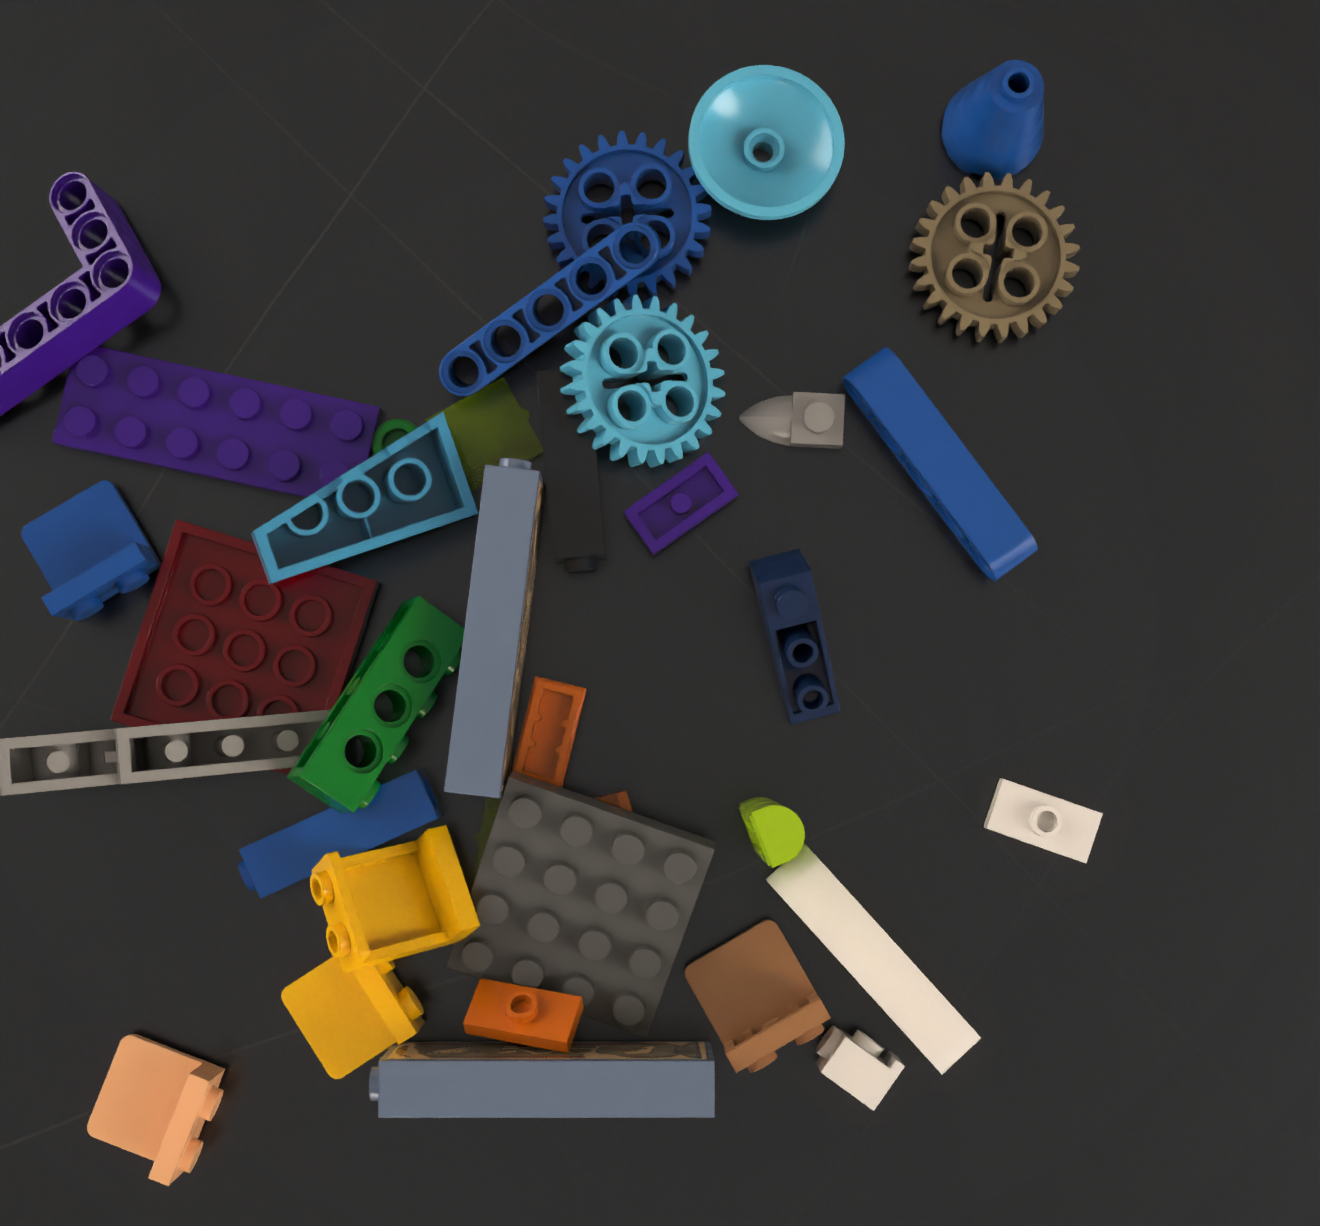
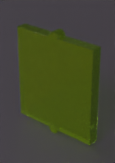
M504 377L425 419V422L444 412L471 492L482 487L485 465L499 466L500 458L530 461L543 454V448L528 422L530 418L529 411L521 409Z

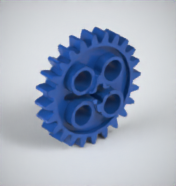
M619 131L617 145L610 146L605 137L599 135V151L594 153L585 145H579L582 159L579 164L567 158L563 160L564 168L569 175L568 178L561 176H552L551 178L553 187L560 195H548L544 198L546 207L557 212L543 217L546 229L558 231L547 238L550 249L565 248L556 258L558 266L560 268L566 267L588 251L592 240L597 236L603 234L610 235L616 229L623 226L621 220L623 210L632 209L634 214L633 223H643L651 226L655 231H661L667 235L669 242L667 246L661 249L658 260L649 269L621 289H627L628 296L631 297L632 295H638V288L645 287L648 294L653 297L657 296L656 283L662 280L673 290L676 288V280L673 273L675 270L689 276L692 273V266L686 258L687 255L696 258H702L704 255V248L695 239L710 237V227L698 221L711 217V205L697 203L707 196V192L701 184L691 185L697 178L692 166L681 169L684 162V151L679 150L670 157H667L666 139L662 138L653 149L647 147L646 132L640 133L635 145L628 144L624 131ZM650 180L658 181L666 188L664 193L655 199L642 197L638 193V189L644 182ZM605 184L611 187L614 193L606 202L595 203L586 197L589 189L594 185ZM665 210H671L674 213L671 218H664L657 214H661ZM585 216H592L598 219L590 224L582 222V218ZM633 231L629 233L622 243L624 256L634 263L644 261L650 253V250L641 244V240L645 235L642 232ZM588 263L582 268L580 281L586 276L589 277L588 290L590 293H596L602 285H606L607 275L600 265ZM620 290L609 297L610 301L616 299Z

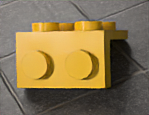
M331 957L283 989L281 999L330 1077L334 1079L343 1078L396 1042L400 1045L411 1038L425 1024L421 1016L424 1014L423 1007L412 989L408 986L403 988L392 971L395 968L393 960L343 973L339 958Z

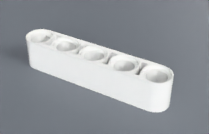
M803 844L801 851L795 858L782 864L765 879L941 1074L945 1073L981 1039L968 1022L805 844Z

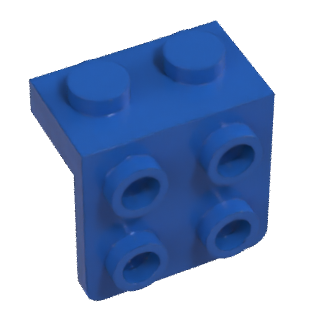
M107 480L99 481L25 525L21 531L23 541L52 589L51 592L41 597L51 616L74 621L88 618L104 607L102 602L117 593L125 594L144 585L150 579L148 575L160 569L161 566L158 556L116 485Z

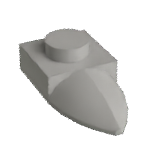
M793 392L792 395L777 396L751 406L739 415V421L757 436L776 444L793 447L841 449L843 446L845 394Z

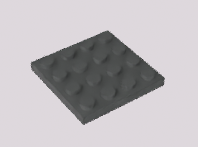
M512 771L508 778L470 893L480 926L464 940L453 944L446 968L478 979L482 978L582 996L584 1004L582 1016L647 1038L712 860L716 841Z

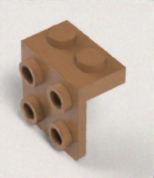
M771 919L761 921L690 962L685 968V978L723 1043L725 1054L736 1073L746 1067L750 1073L766 1067L778 1057L775 1050L793 1040L796 1045L809 1042L824 1031L822 1023L831 1018L777 923Z

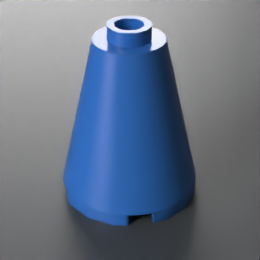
M1010 60L962 87L952 97L944 113L941 138L947 155L961 171L970 175L974 173L983 176L985 172H990L993 180L1004 179L1007 173H1011L1012 176L1018 174L1033 161L1044 137V82L1040 72L1026 61Z

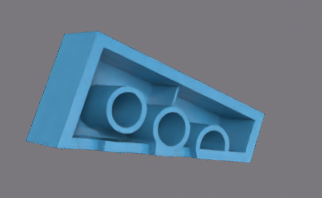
M444 412L254 530L251 536L268 583L271 584L478 514Z

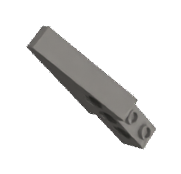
M330 710L0 739V796L292 768Z

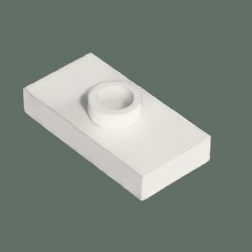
M999 778L983 828L1082 863H1087L1103 813Z

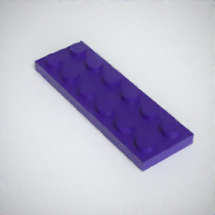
M97 347L69 367L52 443L62 447L307 498L372 457V441L374 433L380 425L383 410L374 405Z

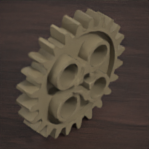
M985 172L978 188H976L968 176L964 177L960 184V195L953 188L947 186L941 195L944 205L932 200L926 209L931 219L920 218L915 227L924 237L913 238L909 249L922 256L913 259L908 267L909 271L923 273L924 276L916 281L913 289L914 291H930L931 295L923 305V308L927 310L939 305L943 309L937 322L939 325L946 323L952 317L958 320L956 326L957 336H960L968 326L975 327L976 342H981L987 332L993 329L997 342L1002 343L1007 338L1009 327H1011L1019 339L1023 338L1028 333V321L1034 327L1040 329L1047 322L1044 311L1055 315L1063 307L1056 296L1067 297L1074 289L1063 278L1074 277L1080 268L1078 265L1066 261V259L1073 257L1080 250V245L1065 243L1064 240L1072 233L1075 226L1074 224H1058L1057 219L1065 210L1063 205L1051 210L1045 206L1049 199L1050 191L1046 190L1036 198L1030 195L1032 180L1030 179L1026 180L1018 190L1013 188L1011 173H1007L1001 184L995 186L990 172ZM1001 214L1004 216V225L996 250V259L1001 261V263L992 275V300L986 302L983 299L984 286L987 282L992 262L991 256L986 253L995 241L996 215ZM965 219L977 221L982 226L984 236L980 238L968 236L961 228V221ZM1023 228L1028 230L1033 236L1034 245L1025 247L1018 244L1014 240L1012 229ZM956 269L969 271L975 278L976 287L967 289L960 287L955 283L952 271ZM1010 277L1019 279L1026 288V296L1015 297L1010 295L1004 286V279Z

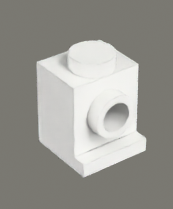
M832 1026L822 1037L816 1048V1053L820 1055L816 1061L820 1072L873 1111L905 1067L898 1056L891 1051H888L882 1059L879 1055L884 1048L858 1029L852 1037L841 1028L838 1029Z

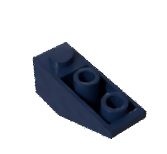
M800 549L749 561L757 602L790 725L841 712L812 571Z

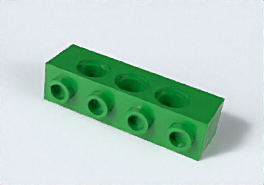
M421 596L403 601L286 778L339 813H355L357 808L364 809L379 790L380 782L376 779L386 763H394L408 745L409 737L405 733L414 719L423 718L434 705L438 696L434 688L443 674L450 675L460 664L464 628ZM408 649L414 651L420 658L421 669L416 677L410 675L404 667V656ZM380 693L388 696L393 706L392 715L386 722L377 716L374 709L375 700ZM352 737L359 740L364 749L363 760L357 767L352 766L346 760L344 753L346 743Z

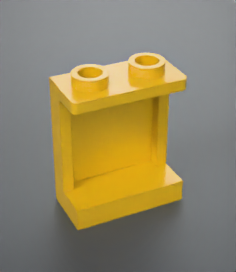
M447 825L427 829L416 841L340 858L338 851L326 853L311 870V893L316 904L322 905L328 923L326 930L328 948L334 958H339L343 973L464 940L480 926Z

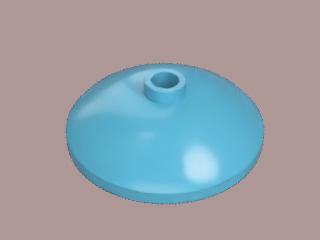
M748 66L723 76L701 97L689 127V157L695 175L702 187L716 202L726 209L751 219H784L811 208L831 188L839 173L844 157L845 138L843 125L831 99L808 77L781 66ZM758 149L765 150L770 155V160L765 162L758 161L754 157L753 152Z

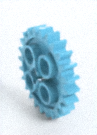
M632 295L624 300L623 304L616 298L604 305V310L599 307L588 314L589 323L583 322L573 330L579 340L570 342L564 348L575 360L560 366L561 372L573 377L572 383L560 389L561 393L575 395L577 401L566 412L568 415L582 413L584 421L579 425L577 432L581 434L592 429L596 433L592 448L596 450L606 444H610V460H618L627 453L630 467L643 464L645 459L650 468L664 464L665 459L668 463L683 458V452L689 453L697 450L700 447L697 438L702 439L713 432L706 421H711L721 416V412L711 402L725 396L723 390L713 386V380L725 375L724 370L711 368L709 363L710 360L719 354L718 349L704 350L701 345L709 335L708 331L705 330L694 335L690 329L695 317L691 314L680 321L677 320L676 303H672L660 311L657 296L649 298L643 304H641L638 295ZM658 344L667 351L669 357L668 364L660 358L657 351ZM610 347L620 354L622 360L621 368L612 362L609 355ZM674 374H681L684 378V381H663L653 387H650V384L645 382L615 389H605L602 385V382H625L635 376L641 381L658 379ZM666 395L675 402L677 407L676 416L667 408ZM618 399L624 401L630 411L629 421L619 413Z

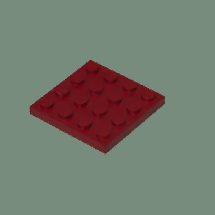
M176 519L110 720L130 727L331 710L347 686L380 582L325 565L269 584L253 542ZM292 768L272 769V771L288 775Z

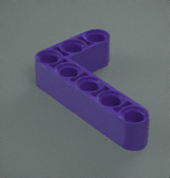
M77 171L68 172L54 182L50 190L49 202L83 267L0 326V416L149 311L157 303L161 294L159 277L118 203L86 175Z

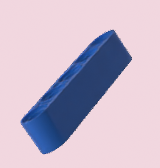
M627 223L616 229L448 352L439 366V378L442 385L450 393L458 396H469L489 385L649 269L658 260L661 252V241L657 232L651 226L643 223ZM633 231L644 233L650 242V253L640 263L629 261L622 251L624 238ZM588 263H596L605 270L607 283L600 293L587 292L580 283V272ZM546 294L554 295L562 302L564 314L557 324L544 322L538 314L539 300ZM503 325L513 327L521 337V345L516 354L504 353L496 343V334ZM460 356L469 357L476 363L479 375L474 384L463 383L457 378L455 364Z
M883 347L842 377L844 387L853 401L977 566L989 579L996 582L1038 550L1037 543L1027 527L894 352L887 347Z

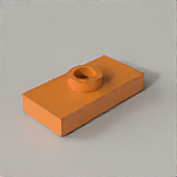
M535 676L512 771L563 788L587 691L586 688Z
M480 978L463 1026L465 1033L469 1035L569 1053L584 1009L582 996Z

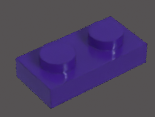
M707 452L623 511V514L654 556L737 498L739 493L711 454Z

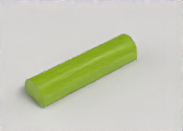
M754 797L739 803L738 809L753 848L768 866L774 868L791 861L799 854L804 844L805 830L801 819L795 812L766 797Z

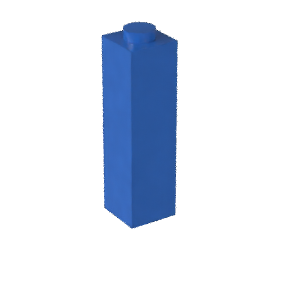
M415 769L380 785L373 800L362 810L357 808L355 813H339L333 808H329L239 849L243 859L238 863L239 872L246 887L250 891L256 889L261 899L312 875L311 870L326 853L338 851L340 858L363 853L444 815L424 769Z

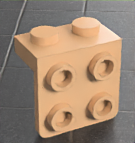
M129 1034L119 1043L88 1121L87 1131L93 1138L154 1161L148 1178L169 1186L183 1172L190 1173L198 1160L203 1147V1141L198 1140L205 1120H212L221 1102L224 1090L218 1087L225 1068L143 1036Z

